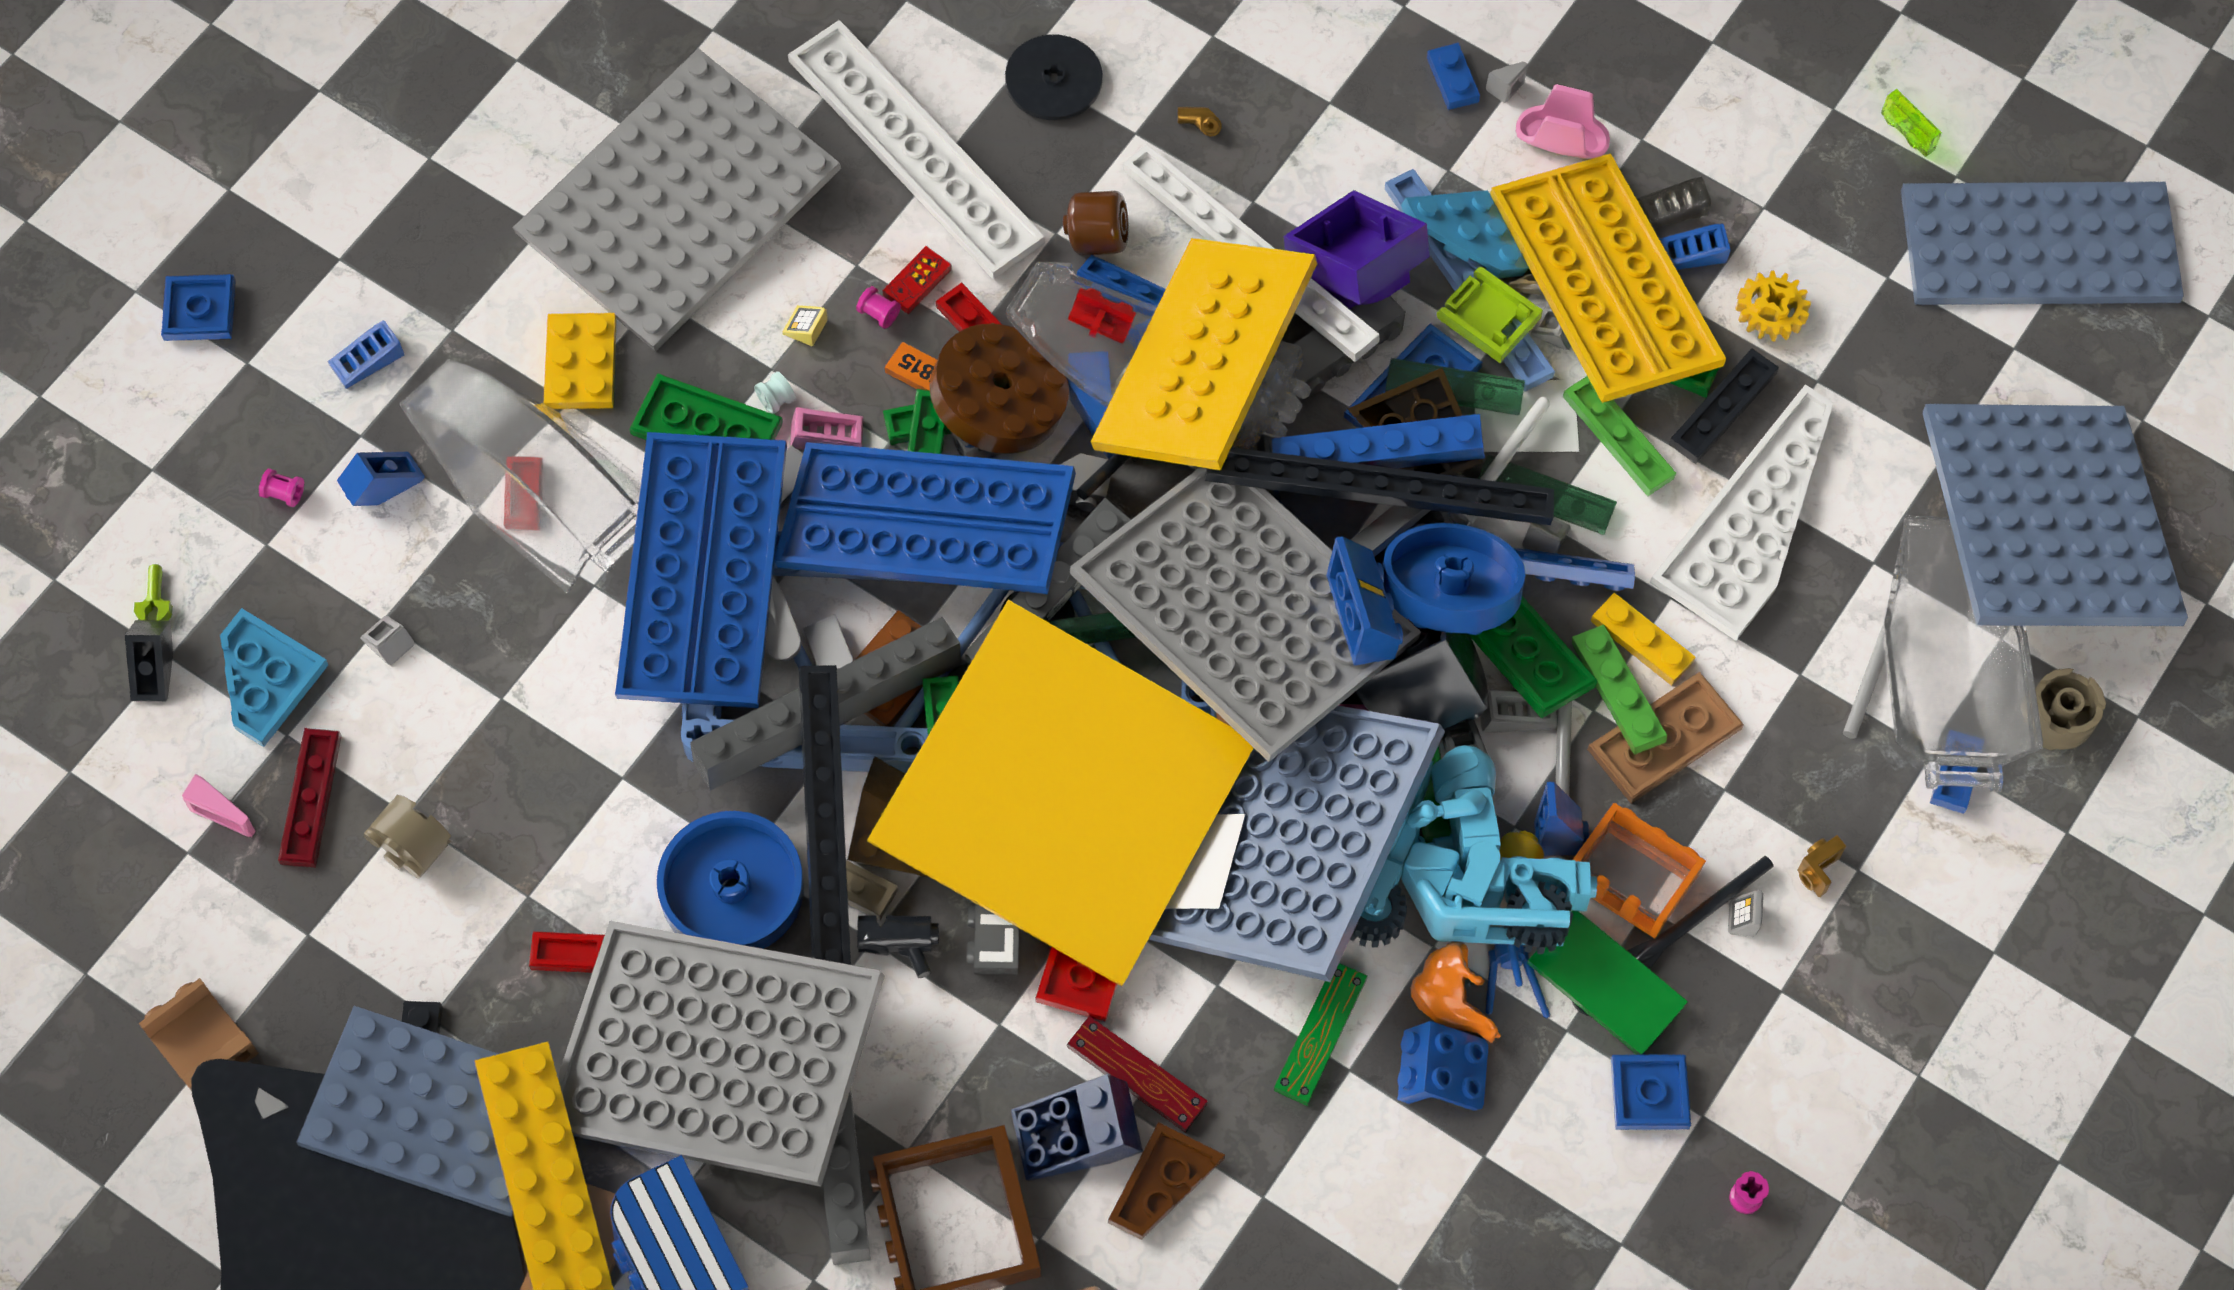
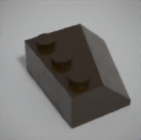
M1439 368L1347 409L1363 427L1463 416L1443 368ZM1473 459L1400 469L1457 476L1484 463L1482 459Z
M874 756L862 788L847 860L929 877L867 842L868 837L905 776V773Z

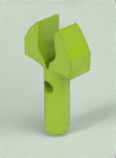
M151 564L148 567L147 597L143 602H134V613L138 620H148V614L153 611L154 607L158 611L157 620L169 621L172 617L173 606L170 600L163 601L161 599L162 566L159 564Z

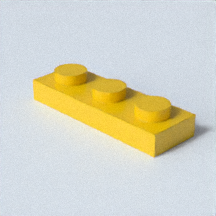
M1613 593L1592 615L1591 622L1597 627L1605 625L1614 641L1671 686L1695 661L1696 657L1616 593Z

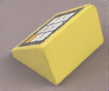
M797 305L782 332L783 335L813 347L828 320L827 310L822 307Z

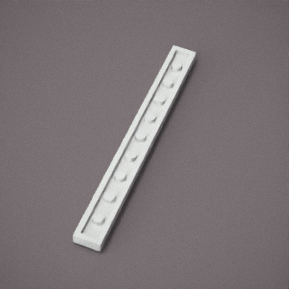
M1148 144L1123 162L1124 171L1207 240L1275 249ZM1310 278L1295 313L1356 362L1380 342L1379 334Z

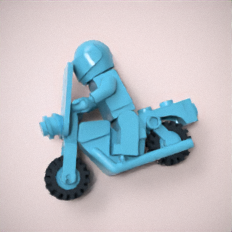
M1469 745L1458 746L1448 751L1443 759L1434 765L1433 761H1431L1350 940L1354 942L1358 937L1360 938L1359 945L1364 947L1366 946V941H1372V948L1379 946V941L1382 940L1385 946L1390 944L1391 937L1396 939L1399 936L1407 913V906H1405L1406 897L1405 895L1400 896L1401 888L1398 886L1401 878L1428 932L1435 940L1441 942L1513 944L1518 948L1521 945H1526V952L1531 953L1532 947H1537V954H1544L1545 947H1548L1551 952L1556 949V946H1563L1573 919V912L1571 910L1587 911L1590 898H1596L1597 877L1590 874V862H1576L1575 860H1563L1561 858L1531 859L1522 856L1502 857L1500 861L1499 850L1501 843L1492 799L1496 784L1495 764L1487 753L1477 747ZM1430 775L1432 776L1435 800L1440 804L1439 806H1436L1431 801H1423L1429 785ZM1442 816L1443 819H1450V836L1434 838L1431 843H1426L1424 838L1419 836L1420 828L1427 826L1437 817ZM1505 894V901L1508 903L1507 907L1499 908ZM1491 925H1504V927H1492Z

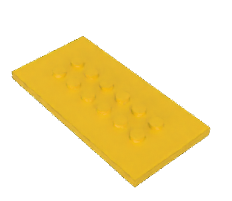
M1611 153L1491 188L1490 195L1602 403L1724 366L1726 361L1724 353Z
M1191 238L1091 440L1093 449L1102 452L1221 470L1317 266L1315 254Z

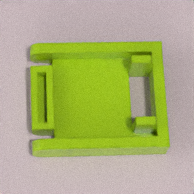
M1478 267L1474 271V277L1470 275L1445 302V307H1441L1437 311V317L1441 322L1501 363L1541 319L1543 310L1483 267ZM1515 318L1522 324L1507 339L1506 335L1502 332Z

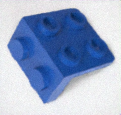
M1432 1021L1404 1030L1401 1041V1068L1398 1075L1399 1101L1411 1104L1433 1097L1473 1111L1479 1110L1484 1106L1488 1043L1485 1039Z

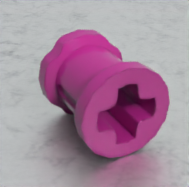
M874 286L867 288L862 293L856 305V311L861 314L867 313L879 321V326L884 329L892 325L901 309L900 303L897 301L891 302L878 294V289Z
M268 468L261 478L259 496L267 499L273 497L286 501V504L290 507H295L303 494L304 479L298 476L294 478L277 474L276 470Z
M1749 1171L1743 1173L1730 1191L1729 1199L1733 1208L1743 1214H1751L1759 1210L1763 1200L1769 1193L1768 1182L1758 1172ZM1745 1187L1749 1188L1750 1194L1755 1195V1197L1749 1198L1748 1192L1743 1191Z

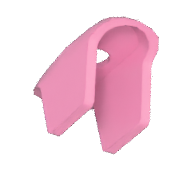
M1557 84L1553 87L1543 105L1526 109L1516 123L1518 138L1532 146L1556 154L1592 159L1603 156L1609 148V131L1603 123L1594 117L1593 94L1590 92Z

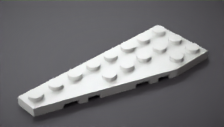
M1806 384L1650 580L1651 584L1735 641H1737L1777 588L1834 404Z

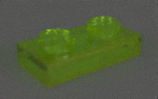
M1898 89L1888 94L1881 111L1885 121L1890 126L1895 127L1906 138L1909 145L1914 149H1918L1925 157L1935 151L1942 132Z

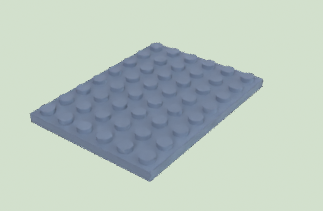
M1925 404L1922 414L1976 625H2185L2188 615L2124 406Z
M1337 706L1270 762L1253 748L1218 814H1245L1219 909L1165 908L1148 940L1331 982L1445 731L1442 726L1433 722Z

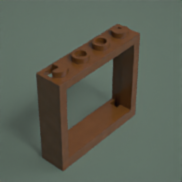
M1005 1125L873 1157L875 1169L868 1171L873 1192L880 1191L883 1204L876 1207L881 1228L889 1226L892 1240L885 1241L890 1264L897 1262L900 1276L893 1278L896 1290L916 1289L889 1175L994 1150L1022 1264L920 1290H991L1041 1277L1040 1263Z

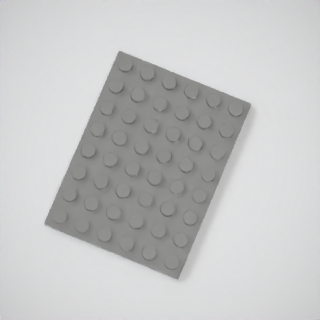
M698 48L516 223L513 229L520 238L609 313H615L618 321L656 352L841 169V166L835 158Z
M1200 467L1071 565L1070 574L1270 762L1394 659L1354 666L1326 576L1332 555V550L1265 489L1205 481L1206 468ZM1394 609L1392 614L1394 621L1401 625L1403 632V643L1399 644L1396 654L1397 658L1406 648L1419 640L1421 631Z
M609 921L558 1074L573 1136L673 1157L682 1155L684 1159L821 1187L883 983L884 974L880 970Z

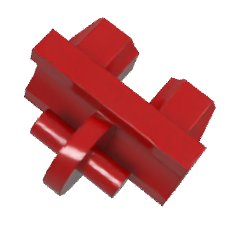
M1080 288L1067 320L1090 329L1089 336L1096 338L1099 333L1124 344L1136 312L1133 311L1131 305L1124 302L1114 303L1105 299L1101 292L1093 288L1088 290Z

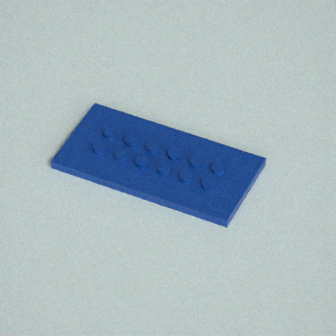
M647 432L615 689L617 699L759 708L786 462V441Z
M806 442L776 551L775 564L777 568L1048 594L1076 476L1075 468L1068 465Z

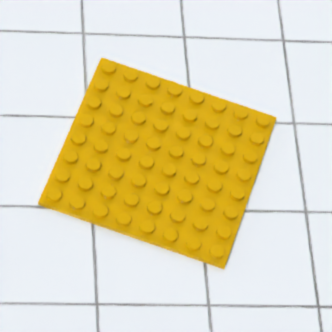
M1008 600L868 837L867 842L1107 979L1123 986L1251 754L1253 747L1231 726Z

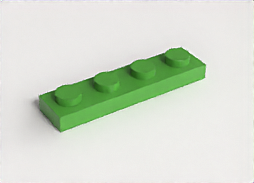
M1588 376L1564 390L1563 398L1647 497L1674 480L1676 472L1614 400L1601 402Z
M1605 625L1573 636L1572 646L1583 665L1598 680L1596 688L1633 754H1638L1665 743L1667 740L1665 730Z

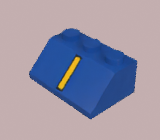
M1336 537L1326 576L1353 664L1355 666L1395 659L1399 644L1403 643V632L1401 625L1395 623L1392 615L1394 611L1392 596L1390 593H1385L1382 565L1381 563H1376L1371 549L1345 537Z

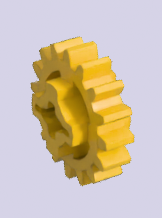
M1773 270L1770 271L1768 278H1765L1761 272L1757 273L1755 281L1748 278L1744 288H1740L1737 296L1738 301L1735 311L1741 312L1738 319L1739 323L1748 322L1746 329L1748 333L1755 329L1759 331L1758 339H1762L1765 334H1769L1772 342L1776 341L1779 334L1785 340L1789 339L1791 332L1798 334L1802 324H1806L1811 301L1805 300L1808 291L1806 289H1797L1800 282L1798 279L1790 283L1787 281V273H1784L1781 278H1777ZM1757 294L1758 298L1752 304L1751 299ZM1794 308V314L1789 318L1788 314Z

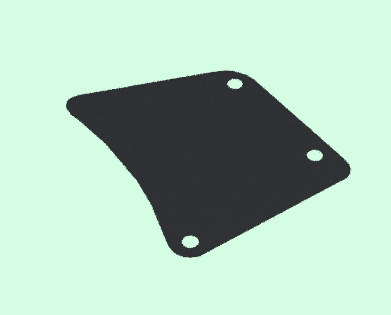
M211 1059L202 1062L196 1068L191 1078V1092L213 1178L221 1265L220 1290L521 1289L525 1277L513 1216L510 1217L298 1146L297 1140L325 1074L226 1059ZM260 1088L282 1101L288 1108L263 1119L255 1103L258 1089Z

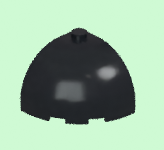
M1416 627L1421 631L1419 640L1406 648L1402 654L1355 691L1358 698L1369 711L1438 723L1443 729L1465 719L1471 721L1478 718L1487 709L1488 687L1485 673L1470 634L1449 633Z

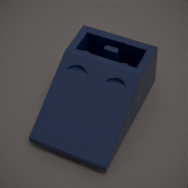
M1109 1074L1011 1109L1025 1178L1028 1181L1111 1164L1143 1152L1128 1083Z

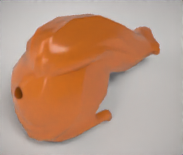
M1462 942L1448 943L1445 947L1435 950L1428 956L1423 972L1413 979L1410 987L1411 997L1418 1009L1434 1022L1453 1029L1478 1033L1489 1043H1493L1495 1038L1501 1037L1498 1027L1480 1010L1467 1002L1465 980L1467 978L1475 985H1482L1485 980L1481 976H1476L1468 968L1467 945Z

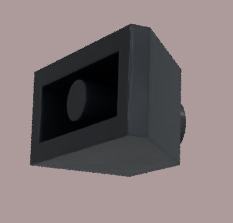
M135 620L125 634L130 700L166 702L173 660L171 621Z

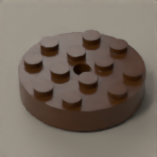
M990 323L966 328L956 333L946 342L931 373L930 396L939 418L961 440L985 451L1013 454L1031 450L1045 442L1053 434L1068 403L1069 384L1061 362L1044 342L1018 328Z

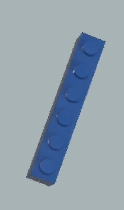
M1480 414L1271 438L1273 453L1389 468H1405L1485 458Z

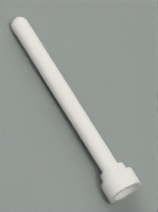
M1540 397L1535 402L1480 479L1497 480L1549 408L1550 402L1546 397ZM1448 512L1455 524L1472 526L1478 516Z

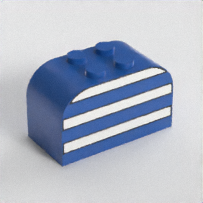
M682 1155L628 1180L618 1189L611 1204V1220L614 1234V1242L611 1244L615 1252L613 1257L621 1274L629 1273L630 1290H748V1285Z

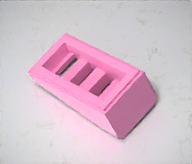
M796 407L791 421L790 446L792 445L796 449H805L806 442L862 447L863 416ZM803 426H809V432L803 431ZM817 426H823V434L817 433ZM831 426H837V436L831 435ZM845 426H851V438L845 437Z
M195 774L182 795L188 809L240 834L252 837L255 829L248 816L204 778Z

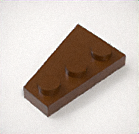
M1158 1122L1108 1218V1224L1142 1240L1225 1159V1154Z

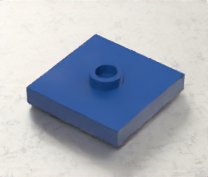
M234 275L166 276L161 330L163 340L232 339L236 285Z
M1686 1055L1611 1056L1615 1130L1690 1129L1691 1117Z

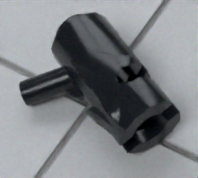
M888 914L886 922L882 927L877 923L876 915L858 916V952L888 956L889 952H899L901 956L910 959L917 978H924L931 974L923 952H931L932 945H939V923H932L931 916H893Z

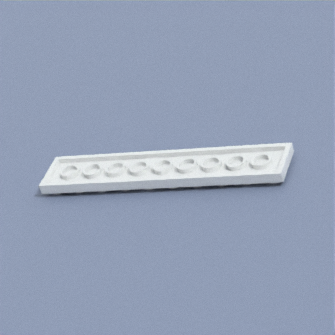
M840 20L788 54L789 62L992 279L998 277L1045 243V236Z

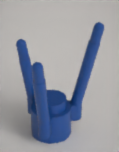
M1494 944V949L1488 951L1490 965L1486 995V1014L1490 1015L1493 1012L1498 964L1500 963L1503 969H1512L1515 983L1518 987L1523 985L1520 966L1523 964L1544 1018H1549L1550 1013L1534 969L1527 964L1529 952L1525 951L1523 945L1518 948L1513 944Z

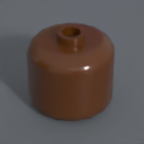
M1115 190L1081 192L1071 197L1067 215L1063 217V229L1065 235L1069 236L1071 247L1078 255L1116 254L1125 250L1128 243L1129 222L1126 201L1121 192Z

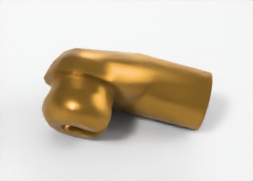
M1178 107V124H1195L1203 134L1210 137L1216 136L1221 131V121L1209 108Z

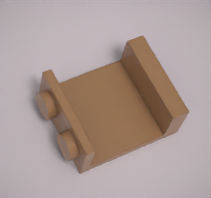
M200 978L195 982H189L180 987L175 993V997L164 1005H158L149 1010L144 1020L138 1023L190 1090L191 1078L196 1068L202 1062L211 1059H226L247 1063L259 1054L252 1042L243 1031L241 1032Z

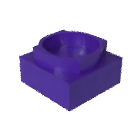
M1355 190L1283 236L1286 251L1315 254L1317 266L1311 279L1349 310L1356 305L1371 304L1388 298L1410 283L1409 271L1430 257L1427 223Z

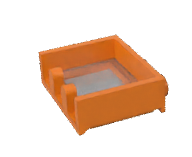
M1616 803L1612 804L1573 858L1576 862H1590V874L1597 877L1596 898L1592 899L1654 939L1698 878L1706 862L1692 848L1682 846L1668 837L1667 833L1662 829L1652 827L1638 818L1632 810L1622 808Z

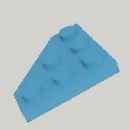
M1488 190L1406 197L1400 207L1405 214L1427 223L1428 235L1444 243V250L1465 262L1470 258L1486 267V270L1497 278L1523 276L1529 268Z
M241 608L220 634L225 659L227 688L232 709V724L235 730L265 747L328 667V662L317 653Z

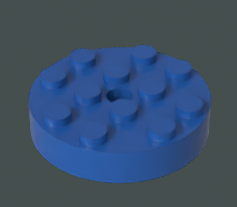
M1435 523L1414 527L1398 535L1389 544L1383 562V586L1385 593L1391 594L1394 609L1419 628L1478 635L1485 630L1495 628L1508 621L1517 612L1521 604L1525 581V567L1521 557L1507 542L1492 533L1476 527L1453 523Z
M716 812L698 818L686 825L667 845L657 870L658 898L664 917L674 933L764 949L785 934L795 921L804 896V877L801 862L793 842L773 822L749 812ZM728 879H737L739 881L733 887H724L723 889L722 886Z

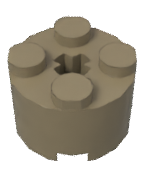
M2066 668L2054 670L2042 678L2024 709L2027 727L2042 747L2048 750L2073 749L2088 740L2102 719L2103 710L2106 706L2103 690L2092 677L2087 679L2081 674L2073 673L2074 669Z
M397 794L365 831L363 836L375 847H382L386 851L383 857L388 863L398 870L404 867L411 875L420 879L451 842L449 840L451 835L432 815L427 817L420 811L413 809L416 805L415 802Z

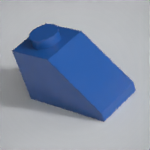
M409 452L356 453L341 473L337 482L352 506L380 505L423 481L425 476Z

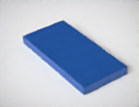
M1430 323L1350 407L1439 368H1443L1455 396L1481 369L1483 362ZM1348 410L1344 412L1346 420L1357 428H1364Z

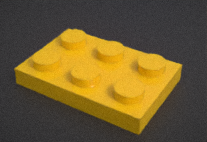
M615 313L547 314L544 380L545 409L613 408L617 321Z

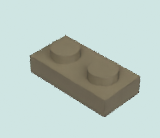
M846 860L848 905L868 915H876L877 919L881 921L898 892V886Z

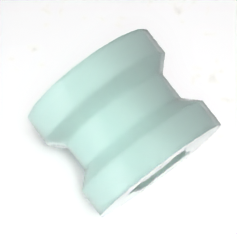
M778 371L772 374L770 380L766 383L759 382L754 386L757 397L769 413L774 414L779 411V407L782 404H790L796 400L792 387Z

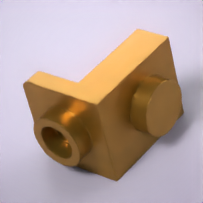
M1838 835L1829 841L1823 838L1814 843L1807 850L1808 855L1803 858L1797 869L1803 885L1808 890H1813L1818 897L1824 895L1831 884V880L1823 870L1839 860L1846 848L1845 843Z

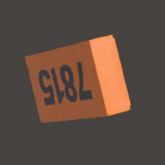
M902 342L886 364L885 373L915 389L930 391V377L937 359Z

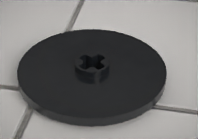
M1042 35L1026 41L1010 56L1005 70L1006 89L1015 105L1033 117L1044 120L1068 119L1087 110L1097 99L1102 88V67L1096 54L1083 42L1065 35ZM1051 74H1058L1056 81L1050 80Z

